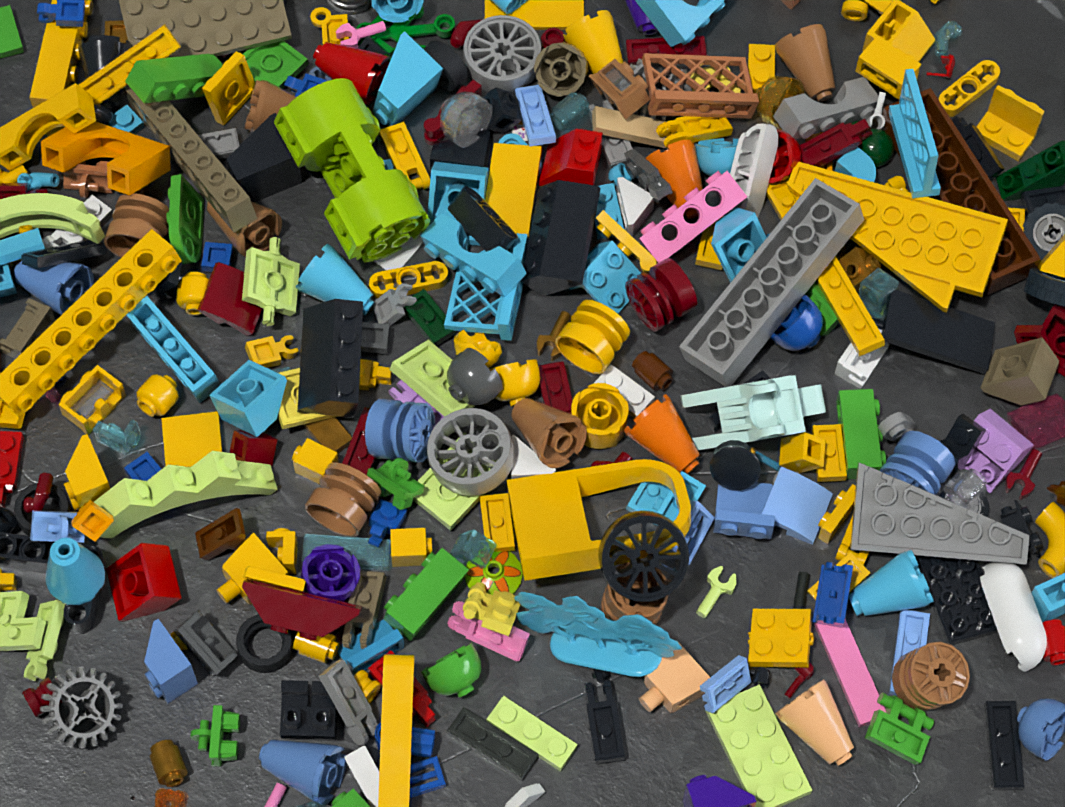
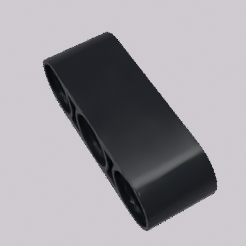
M464 186L448 206V211L486 252L498 246L508 251L518 238L516 233L490 205L468 186Z

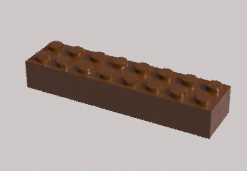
M929 88L920 92L938 152L936 174L941 188L939 195L928 197L1008 219L1006 230L984 290L986 295L1028 278L1030 269H1037L1041 258L933 90ZM888 105L883 109L882 115L885 118V125L882 129L893 139L894 148L900 156L888 113Z

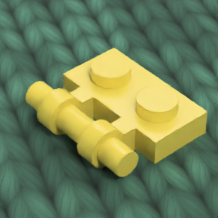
M477 582L468 592V598L463 604V615L467 619L476 618L482 620L481 627L509 636L517 615L516 613H518L521 604L514 599L515 595L512 593L494 590L493 595L486 592L484 583Z

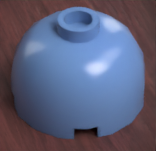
M1039 699L1031 703L1029 707L1025 706L1021 709L1017 717L1020 741L1036 757L1049 760L1064 744L1058 740L1063 732H1065V703L1055 699Z

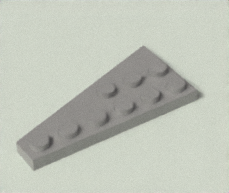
M858 462L851 550L897 554L912 550L914 555L1027 564L1028 534Z

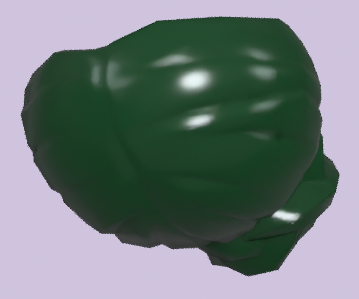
M871 129L872 135L862 140V144L858 147L872 159L875 167L885 165L893 156L895 151L893 139L885 131Z

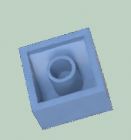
M155 620L152 625L144 660L148 672L144 675L154 695L157 698L163 696L167 704H169L198 683L191 663L160 620Z

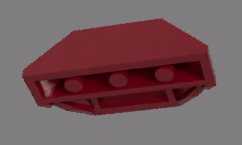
M251 579L244 580L242 585L243 590L263 622L271 625V630L281 633H288L289 629L299 631V636L306 639L317 640L318 636L324 637L358 616L362 610L360 605Z

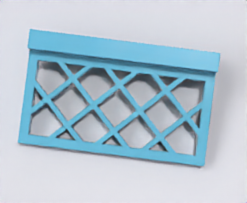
M906 69L899 104L889 105L888 113L912 198L936 196L940 194L941 190L936 174L938 152L914 69Z
M517 233L518 238L510 247V253L519 257L523 265L528 246V234ZM467 235L469 241L466 251H469L470 245L481 246L472 236ZM457 269L444 328L454 331L465 330V332L500 334L501 340L512 341L524 284L519 281L505 297L500 295V298L490 304L484 297L490 292L485 288L478 291L473 285L477 280L474 282L470 281L462 271ZM469 287L474 295L462 301L458 295ZM480 300L486 307L473 314L468 307ZM463 310L469 316L463 322L453 321V317ZM490 312L495 316L494 324H482L479 320Z

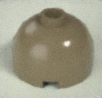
M565 42L553 43L542 49L536 57L534 73H536L539 86L548 94L558 97L570 95L579 90L585 83L588 74V62L583 52L575 45Z

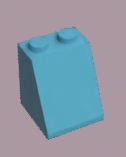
M405 31L400 35L378 90L373 109L377 120L382 125H387L388 127L400 123L436 90L443 70Z

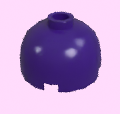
M325 544L315 547L302 563L301 579L306 581L304 591L313 595L345 601L353 594L360 579V566L357 558L353 554L351 556L345 552V548L339 545Z

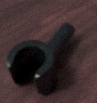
M748 667L750 676H753L752 685L757 686L760 684L761 688H768L770 681L768 670L764 667H756L755 669Z

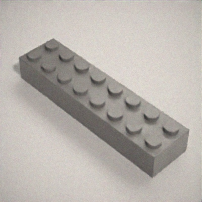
M815 178L681 343L679 348L685 361L723 386H732L864 221L860 204Z

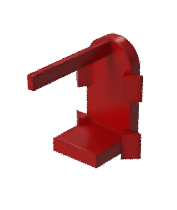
M954 55L941 56L942 64H946L945 70H947V74L927 72L926 75L951 78L955 65Z

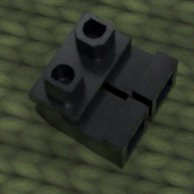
M281 680L280 738L336 740L339 712L322 682L312 681L311 707H309L310 686L308 681Z

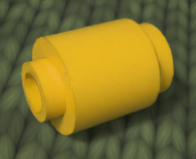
M297 632L293 649L298 650L300 655L325 664L329 659H335L339 649V643L336 642L335 635L327 634L324 637L318 636L317 640L300 637V632Z

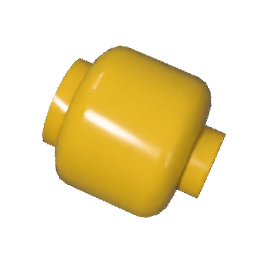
M189 272L181 278L177 285L176 302L189 315L202 314L197 309L204 297L209 278L204 273Z
M158 374L151 375L136 393L138 407L151 417L154 415H165L179 398L176 389L177 383L168 375L164 377Z

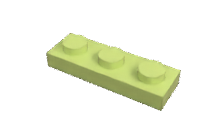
M505 696L501 698L486 719L493 726L538 753L540 759L560 772L577 749L578 744Z

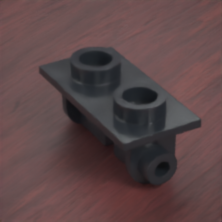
M1014 500L1016 508L1012 509L1011 506L1002 508L1000 519L1003 524L1029 535L1028 562L1032 559L1031 555L1033 554L1040 558L1042 555L1039 549L1044 547L1037 532L1032 533L1029 523L1033 522V518L1028 507H1022L1017 500Z

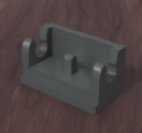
M199 609L173 631L212 676L221 672L238 656L235 650L229 646Z

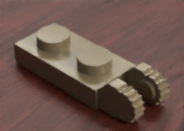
M360 571L358 585L350 596L348 603L360 605L362 610L358 616L345 623L342 637L343 647L351 648L355 638V627L362 628L360 637L361 649L371 645L373 629H375L387 579L384 572Z

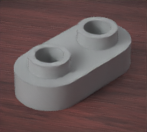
M902 412L890 415L878 426L884 438L892 442H899L905 432L915 431L917 428L911 416Z

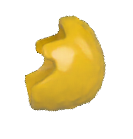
M462 330L454 337L456 355L467 348L475 349L489 360L485 363L488 368L499 360L502 353L500 343L489 341L484 333H475L473 336H469L465 330Z

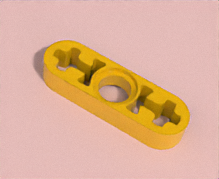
M991 60L981 61L940 94L938 100L949 117L959 114L997 83L1000 74L999 66ZM983 72L992 73V75L987 74L986 76H984L980 82L979 79L981 78ZM971 84L975 87L976 91L966 93L962 90L961 86ZM956 95H957L958 98L955 100V104H954V105L949 104V105L947 106V105L945 104V102L950 103L951 101H953V100L955 99Z
M432 261L377 272L370 277L369 289L374 294L373 297L378 299L389 289H397L394 288L393 279L396 278L398 287L402 284L401 279L406 275H412L417 280L407 295L416 294L422 289L426 291L441 289L448 282V269L444 263ZM437 271L439 279H434L432 272ZM421 273H423L425 278L423 283H421ZM379 282H383L385 285L384 290H380Z

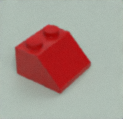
M574 129L557 138L556 143L548 144L539 186L557 180L595 185L602 152L603 132Z
M140 543L106 568L118 621L124 622L162 612L181 599L170 549L167 545Z

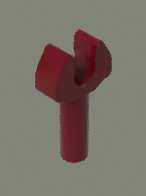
M1032 449L1021 471L1008 474L1005 481L1006 493H1009L1013 485L1018 483L1023 487L1019 497L1020 500L1031 495L1035 484L1030 480V477L1042 456L1040 451Z

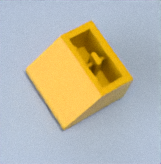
M893 0L866 33L862 51L868 47L876 36H879L893 43L896 48L905 54L912 55L919 62L935 43V38L918 11L900 0Z
M876 36L859 56L855 71L900 100L905 70L914 69L917 80L921 63L912 55L905 54L896 48L890 41Z

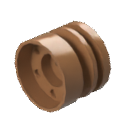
M121 195L116 202V209L112 214L113 221L108 226L104 243L112 253L122 258L151 229L164 239L169 231L166 218L169 208L159 200L146 195Z
M332 462L325 469V475L320 478L319 484L322 488L318 487L313 490L305 504V510L316 522L325 528L343 536L356 537L367 520L365 512L373 510L374 502L378 501L381 496V489L370 477L361 471L342 463Z
M630 562L623 563L617 568L624 569ZM655 567V571L660 579L665 581L666 578L661 570ZM649 571L647 573L648 588L657 586L658 583ZM642 572L638 574L632 588L640 589L642 587ZM630 575L618 577L617 580L626 584ZM607 583L600 606L605 617L610 620L616 621L624 615L640 614L656 625L665 608L668 595L655 601H634L619 595ZM630 602L636 603L635 606L629 605Z
M943 642L928 643L901 656L895 664L892 674L893 688L897 696L913 709L919 708L923 711L937 709L961 698L968 688L970 678L968 663L962 653L954 646Z

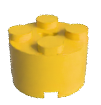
M594 383L575 395L572 401L571 414L577 416L586 427L585 446L594 449L613 448L624 436L623 430L627 427L629 407L626 399H624L616 387L605 383Z

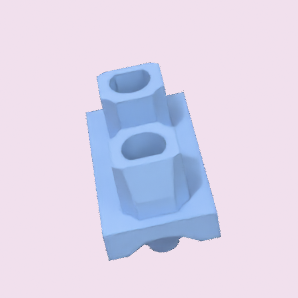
M32 510L30 540L55 542L61 538H71L76 542L84 543L85 537L83 533L72 527L71 524L77 512Z

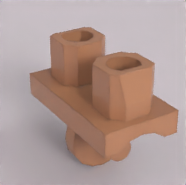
M83 161L63 173L64 189L79 190L81 198H88L90 191L112 194L113 190L109 189L107 184L108 161H99L96 166L87 165L86 161Z

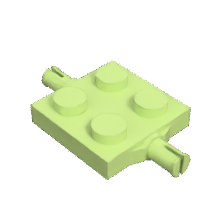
M277 237L269 239V251H262L253 247L246 251L242 300L263 308L262 324H266V326L274 325L275 312L292 316L296 313L298 289L295 286L299 280L300 264L288 260L280 254L281 239H277Z

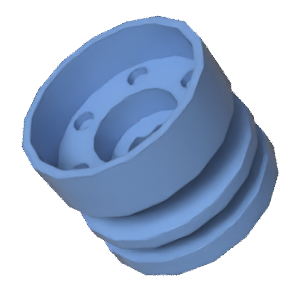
M378 399L375 401L368 412L365 425V441L369 454L374 458L382 459L403 458L411 462H423L426 460L429 436L436 426L432 407L428 403H403L400 400Z
M908 431L904 433L894 449V454L887 458L886 464H883L880 471L932 494H937L941 487L940 483L946 481L956 462L949 449L935 438L919 431Z

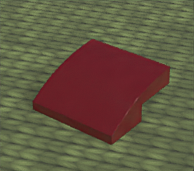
M220 262L215 263L204 297L197 311L218 324L227 323L248 336L253 334L262 308L242 300L243 271Z

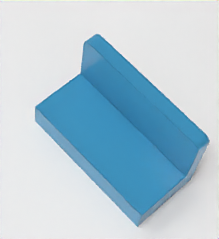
M381 620L376 623L375 629H373L371 645L361 649L360 633L355 636L351 648H345L341 644L337 653L341 659L345 660L354 676L360 670L367 671L368 667L390 650L394 654L404 648V639L398 629L393 630L391 625Z

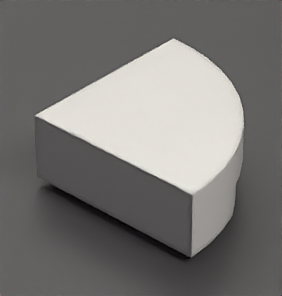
M540 783L522 787L506 803L505 807H527L543 795L545 790Z

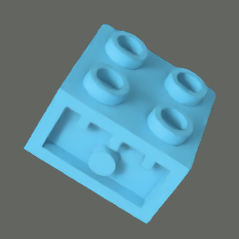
M611 240L597 244L590 251L587 257L583 283L569 289L584 288L596 302L606 305L618 314L629 302L625 289L626 282L632 278H637V275L641 272Z

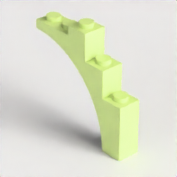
M211 451L192 467L168 464L147 481L124 478L94 501L95 504L109 512L114 518V521L100 538L112 539L134 524L185 504L231 495H271L278 489L271 465L238 461L234 453Z

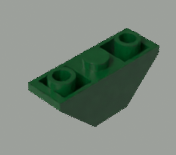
M1062 140L996 176L1003 201L1020 200L1021 194L1024 191L1063 186L1065 184V141Z

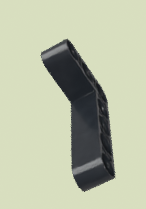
M0 532V552L5 547H13L9 553L0 554V567L46 573L50 548L54 542L32 541L30 536ZM79 543L99 557L104 566L106 576L107 564L102 551L97 546ZM41 551L38 557L29 558L32 552ZM101 588L95 594L96 597L89 602L81 605L65 604L64 617L73 633L85 634L93 628L102 593ZM78 613L86 614L80 621L72 620Z

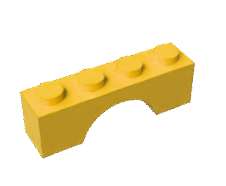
M75 83L0 127V164L11 171L31 159L38 141L54 128L67 127L75 134L94 123L96 116L93 97Z

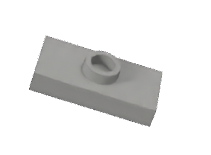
M236 128L198 135L218 160L228 158L239 147Z

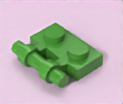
M882 692L878 697L877 703L886 707V712L880 709L874 711L865 739L914 765L920 764L930 736L920 730L921 727L930 730L934 724V719L926 716L925 711L919 708L913 709L904 704L901 698L895 695L891 697ZM901 715L908 719L909 725L899 720L898 716Z

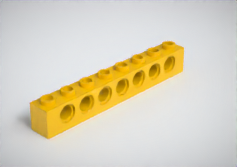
M151 229L0 373V400L19 418L31 409L44 393L49 391L67 371L71 370L88 351L95 347L98 341L109 331L113 330L126 314L131 312L148 293L152 292L169 273L176 269L182 260L174 247Z

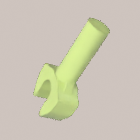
M723 566L711 570L707 577V582L710 583L711 589L696 611L702 618L707 617L721 594L732 595L735 590V573L732 574L727 583H721L718 580Z

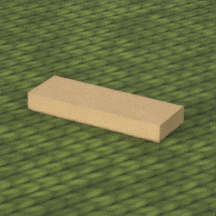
M598 106L594 107L592 111L593 131L603 132V135L666 148L663 143L666 136L659 137L656 128L659 124L667 121L635 114L624 119L620 111Z

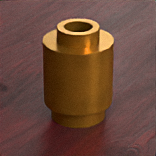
M162 740L155 743L150 748V760L159 784L166 785L167 787L181 784L188 772L179 747L174 745L172 740Z

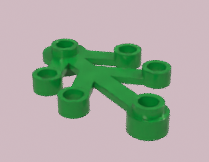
M422 5L420 12L409 17V20L396 22L390 28H386V31L370 37L390 53L388 55L390 57L388 62L390 63L395 48H392L383 40L392 39L398 43L400 35L404 31L410 37L437 34L441 38H449L455 29L454 18L448 14H442L437 16L432 24L407 26L413 19H419L423 16L424 8ZM378 15L371 23H368V22L361 23V24H359V25L356 27V29H359V28H362V27H365V26H368V25H371V24H375V23H378V22H381V21H383L384 24H385L386 22H390V21L383 20V19ZM362 38L358 42V46H360V44L363 42L365 38ZM419 45L422 49L426 47L425 45Z

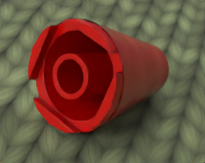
M331 42L318 45L313 55V59L316 60L315 66L331 79L345 78L351 80L365 105H370L376 98L372 93L380 88L389 65L387 61L390 59L385 54Z

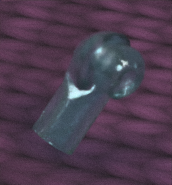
M956 21L946 22L935 33V55L939 57L946 56L948 54V40L951 37L957 38V35H961L962 27Z

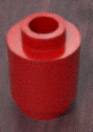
M1059 619L1042 622L1047 635V647L1043 660L1050 662L1051 665L1064 664L1065 626L1062 625V621Z

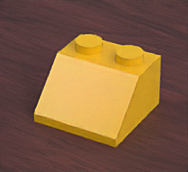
M85 434L81 437L65 470L68 482L63 483L74 511L80 509L89 500L96 501L111 489L89 436Z

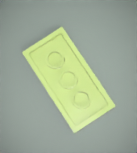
M760 684L736 694L714 713L705 711L743 790L755 796L757 801L755 807H781L811 794L812 788Z

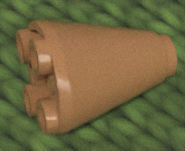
M256 80L250 99L251 107L244 129L250 130L253 133L270 115L278 114L280 108L287 106L297 96L266 80Z

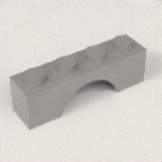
M861 77L843 83L834 98L835 104L819 103L803 93L783 99L773 117L782 130L789 133L793 138L806 139L813 134L824 133L842 122L848 124L863 119L867 120L874 114L878 94L867 79Z

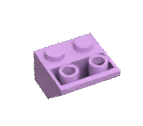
M989 409L980 413L974 420L985 428L986 431L963 471L987 492L992 493L1008 474L1020 464L1034 444L993 410Z

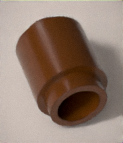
M643 351L632 363L635 374L653 391L665 390L673 381V370L654 353Z

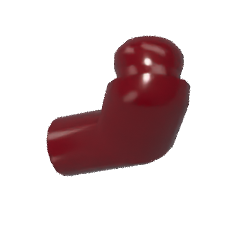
M482 19L459 22L451 35V46L456 49L462 48L468 32Z
M45 472L39 475L34 498L26 497L24 499L25 512L30 513L32 510H43L50 496L54 480L50 473Z

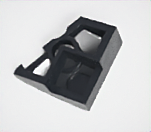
M484 129L434 143L430 155V170L435 162L484 167L486 154H488L491 130Z

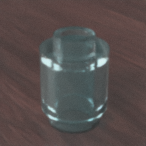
M571 92L552 108V112L549 115L553 125L561 131L570 129L589 113V103L582 94Z

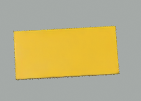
M485 0V19L492 16L507 15L491 0ZM528 0L507 16L522 19L531 25L534 30H547L549 28L566 30L575 21L584 17V0Z
M494 143L485 201L516 234H528L529 239L542 146L529 147V145Z

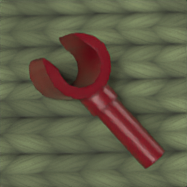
M810 662L809 668L794 667L799 676L784 694L788 699L792 697L804 681L809 680L813 676L814 668Z

